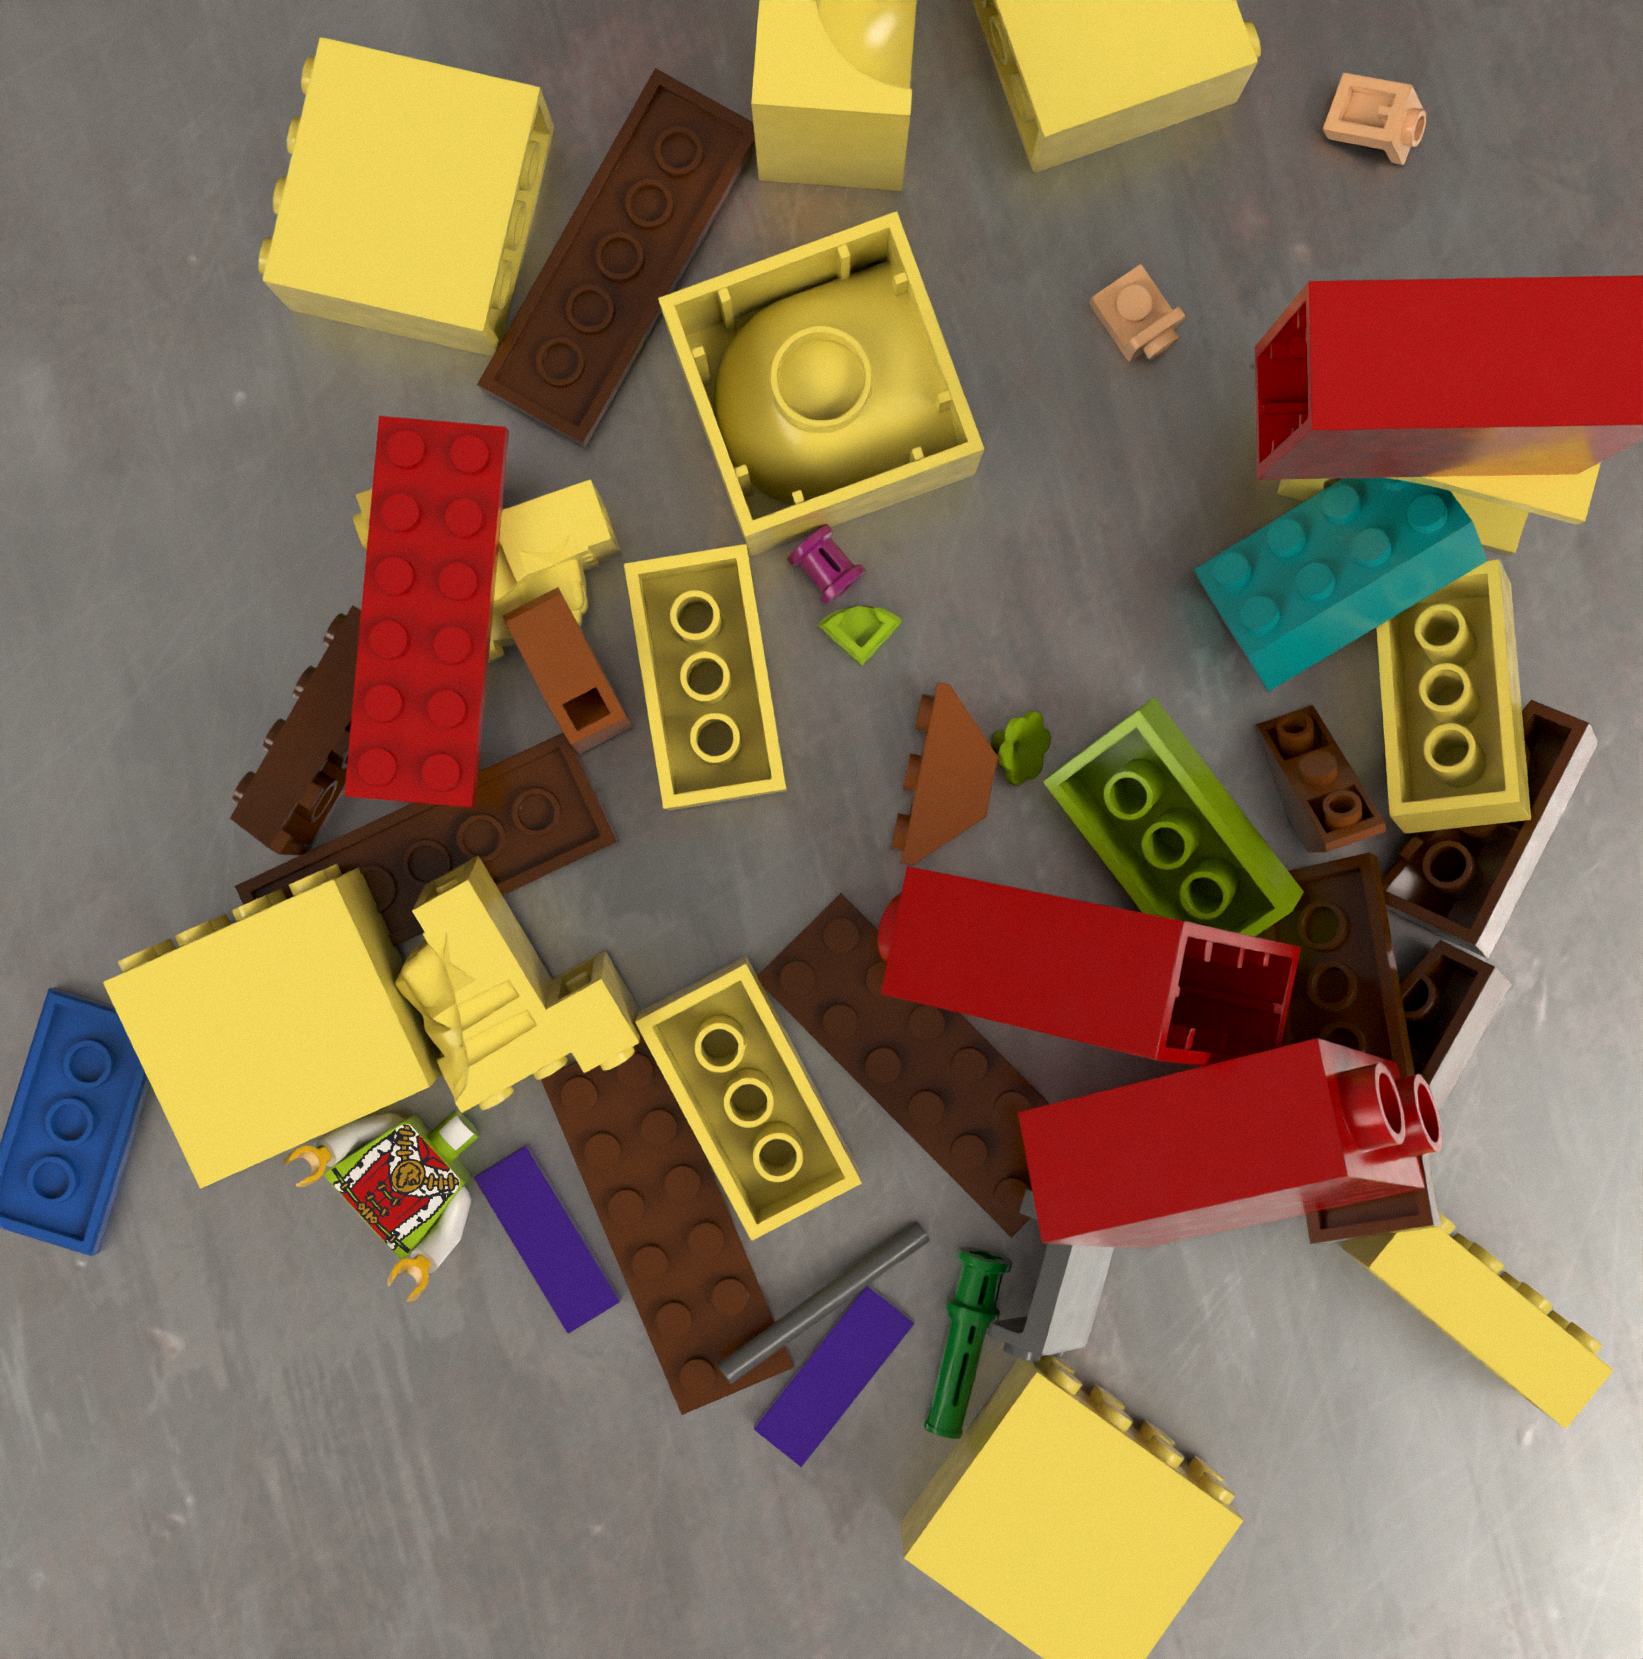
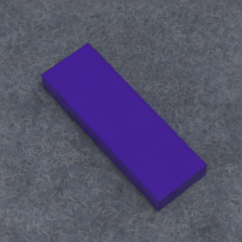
M526 1144L474 1177V1180L568 1334L620 1303L621 1296L529 1144Z
M868 1285L854 1297L754 1424V1430L802 1467L915 1324L914 1319L871 1285Z

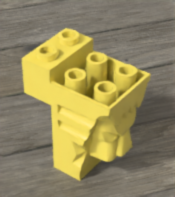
M591 479L502 510L488 663L505 656L502 647L516 645L502 616L559 587L581 627L582 614L586 613L588 609L584 571L599 567L601 562L622 555L603 499ZM372 489L356 494L361 513L353 515L356 531L366 551Z
M479 856L470 859L424 886L412 912L424 930L423 936L425 939L407 956L395 985L401 994L423 1016L425 1031L441 1051L437 1063L454 1096L455 1104L461 1113L476 1105H479L482 1110H486L501 1103L514 1092L512 1085L532 1074L536 1080H540L555 1073L568 1062L566 1055L571 1052L584 1073L599 1065L604 1071L612 1069L625 1062L635 1053L633 1046L638 1044L640 1040V1031L635 1020L638 1012L641 1010L605 950L552 979Z

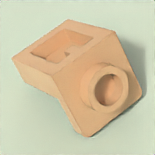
M1343 73L1324 123L1323 131L1330 140L1385 150L1391 163L1404 165L1411 146L1417 147L1423 137L1426 126V111L1423 110L1411 84Z
M1141 264L1092 296L1088 303L1128 362L1143 352L1151 360L1175 344L1180 339L1175 331L1186 318L1180 306L1172 310Z

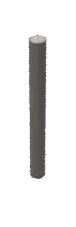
M915 1221L717 1363L724 1377L730 1385L927 1244L930 1240L926 1232Z

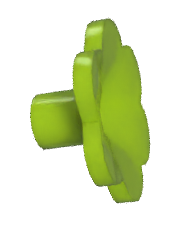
M1029 710L1022 718L1013 717L1009 721L1006 731L1002 729L997 730L992 736L991 747L995 753H998V763L1000 767L1005 769L1006 781L1011 785L1020 786L1025 782L1026 778L1035 779L1042 771L1043 755L1049 749L1051 735L1050 731L1043 727L1044 718L1038 711Z

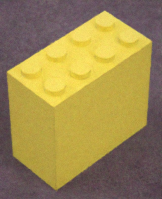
M972 0L1034 174L1236 103L1258 63L1257 58L1261 55V46L1256 28L1251 21H1243L1236 0Z
M320 37L315 57L308 56L303 67L301 87L306 97L301 117L295 116L292 119L288 131L287 149L288 153L292 154L287 177L281 176L274 190L273 211L278 216L273 237H266L260 249L258 265L260 274H263L262 281L291 311L493 357L507 332L554 131V124L541 88Z
M335 864L289 884L294 897L286 899L281 888L231 910L236 923L231 924L227 914L202 923L175 936L180 947L178 949L175 948L170 938L118 961L123 973L103 982L200 1189L429 1088L442 1075L437 1063L441 1051L425 1031L423 1016L401 994L395 985L404 963L397 947L391 943L388 936L390 932L381 913H378L376 909L378 906L363 874L360 873V867L342 875L338 864Z
M1045 1355L1041 1356L1039 1362L1018 1358L901 1521L900 1528L904 1559L1043 1659H1146L1243 1523V1518L1232 1503L1236 1494L1223 1483L1225 1478L1204 1460L1195 1456L1190 1464L1185 1461L1184 1456L1173 1447L1175 1445L1174 1440L1147 1420L1144 1421L1140 1428L1135 1425L1134 1421L1123 1412L1126 1408L1125 1405L1108 1391L1098 1385H1095L1091 1392L1082 1387V1383L1073 1376L1076 1372L1075 1369L1062 1358Z

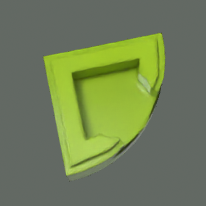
M855 606L831 613L817 626L862 667L902 624L903 620L882 608Z

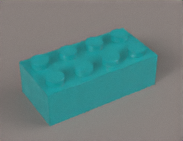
M1342 478L1193 570L1214 607L1269 692L1487 562V558L1473 521L1451 491L1389 478Z

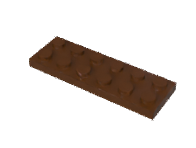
M655 68L477 384L479 388L586 448L662 313L658 298L673 293L755 147L753 122Z
M561 733L479 771L475 808L411 803L236 885L235 888L243 905L281 888L286 899L294 897L289 884L335 864H338L342 875L360 867V873L363 874L378 906L376 909L378 913H381L390 932L388 936L393 946H397L424 932L412 912L424 886L476 856L480 857L500 893L504 896L619 842L577 751L570 745L565 734Z
M1368 852L1289 870L1288 872L1304 893L1291 913L1261 932L1262 939L1301 947L1281 1047L1319 1038L1396 1062L1401 1078L1415 1075L1378 857ZM1429 1154L1419 1156L1426 1189L1306 1214L1310 1244L1320 1245L1441 1227Z
M840 893L757 976L762 986L1012 1238L1031 1219V1217L1019 1213L1026 1189H1032L1018 1112L1049 1105L1050 1103L961 1013L882 995L881 990L887 964L883 961L879 952L878 930Z
M641 1034L639 1043L633 1046L635 1053L625 1062L612 1069L604 1071L599 1065L584 1073L578 1062H575L541 1079L678 1408L681 1415L790 1370L794 1368V1361L787 1345H785L731 1385L717 1366V1363L776 1322V1318L713 1168Z

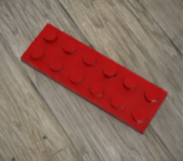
M379 416L345 797L475 808L509 439V430L506 427Z

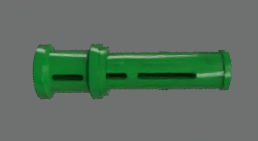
M961 1247L959 1249L958 1259L962 1262L955 1294L947 1298L945 1306L947 1316L951 1318V1323L938 1369L928 1417L924 1423L925 1429L930 1433L951 1439L962 1437V1428L976 1378L986 1330L989 1328L990 1322L999 1320L1000 1311L995 1306L1003 1274L1010 1272L1012 1267V1260L991 1251L972 1247Z

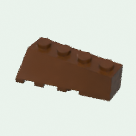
M353 605L347 615L343 613L338 614L330 624L323 639V644L328 647L316 668L312 665L309 666L299 678L293 691V697L298 699L286 721L280 718L271 727L262 745V749L267 752L256 773L249 771L242 778L232 796V802L237 806L230 819L279 855H302L310 851L345 790L361 609Z
M1530 700L1522 710L1531 820L1421 832L1418 837L1414 835L1400 851L1399 855L1401 857L1381 879L1386 908L1425 930L1489 959L1599 743L1589 722Z
M1442 940L1430 950L1399 984L1415 1075L1420 1074L1427 1082L1438 1114L1511 986L1509 980L1495 966Z

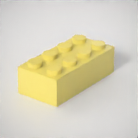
M735 545L625 563L624 569L663 809L669 811L786 792L787 786L747 545Z
M1497 559L1483 563L1376 627L1389 814L1404 834L1531 820L1512 590L1508 576L1500 560Z
M747 956L638 1012L635 1023L751 1241L862 1184L860 1171Z
M1440 1212L1441 1227L1347 1240L1341 1248L1520 1395L1565 1429L1614 1371L1596 1356L1603 1346L1572 1321L1569 1323L1553 1310L1551 1311L1554 1306L1526 1283L1519 1282L1506 1271L1499 1277V1273L1505 1266L1477 1243L1470 1242L1458 1232L1453 1238L1449 1235L1456 1226Z

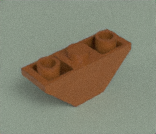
M559 587L502 616L547 705L570 745L579 754L633 727L631 720Z
M937 682L933 696L922 694L918 709L915 730L926 732L921 755L911 753L909 755L903 789L914 791L909 815L897 814L891 849L902 851L899 863L906 865H915L984 819L987 814L998 756L951 685Z
M1313 705L1256 724L1257 733L1285 813L1308 853L1329 852L1386 832L1383 818Z

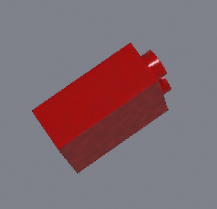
M1643 275L1308 281L1255 346L1257 480L1579 474L1642 441Z
M910 866L906 868L902 892L895 896L887 905L878 930L879 952L881 958L887 964L881 990L882 995L1153 1060L1202 1066L1281 1047L1301 947L1191 922Z
M1319 1038L1018 1112L1041 1241L1046 1244L1145 1249L1426 1189L1419 1156L1439 1152L1442 1147V1130L1438 1110L1431 1090L1420 1074L1401 1078L1396 1062Z

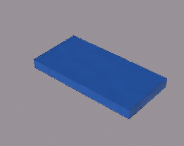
M48 988L0 1142V1228L89 1256L99 1252L151 1085L114 1005L60 988Z

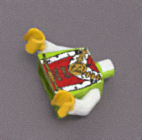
M454 1110L433 1130L417 1114L404 1120L397 1114L387 1112L364 1116L336 1128L315 1142V1147L302 1146L295 1149L284 1159L283 1166L296 1158H304L311 1165V1174L297 1183V1187L309 1186L322 1175L333 1185L401 1260L391 1271L387 1279V1286L389 1287L397 1275L402 1273L410 1274L415 1278L417 1287L406 1300L411 1302L415 1301L425 1289L428 1283V1273H433L438 1269L462 1238L471 1205V1197L465 1186L472 1178V1174L457 1157L479 1138L480 1134L470 1120L458 1110ZM326 1166L331 1167L327 1172L324 1173Z

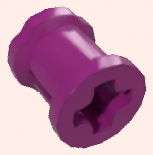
M828 524L810 535L787 557V561L792 567L799 565L822 592L820 600L825 606L845 593L867 572L862 564L854 565L831 538L833 530Z

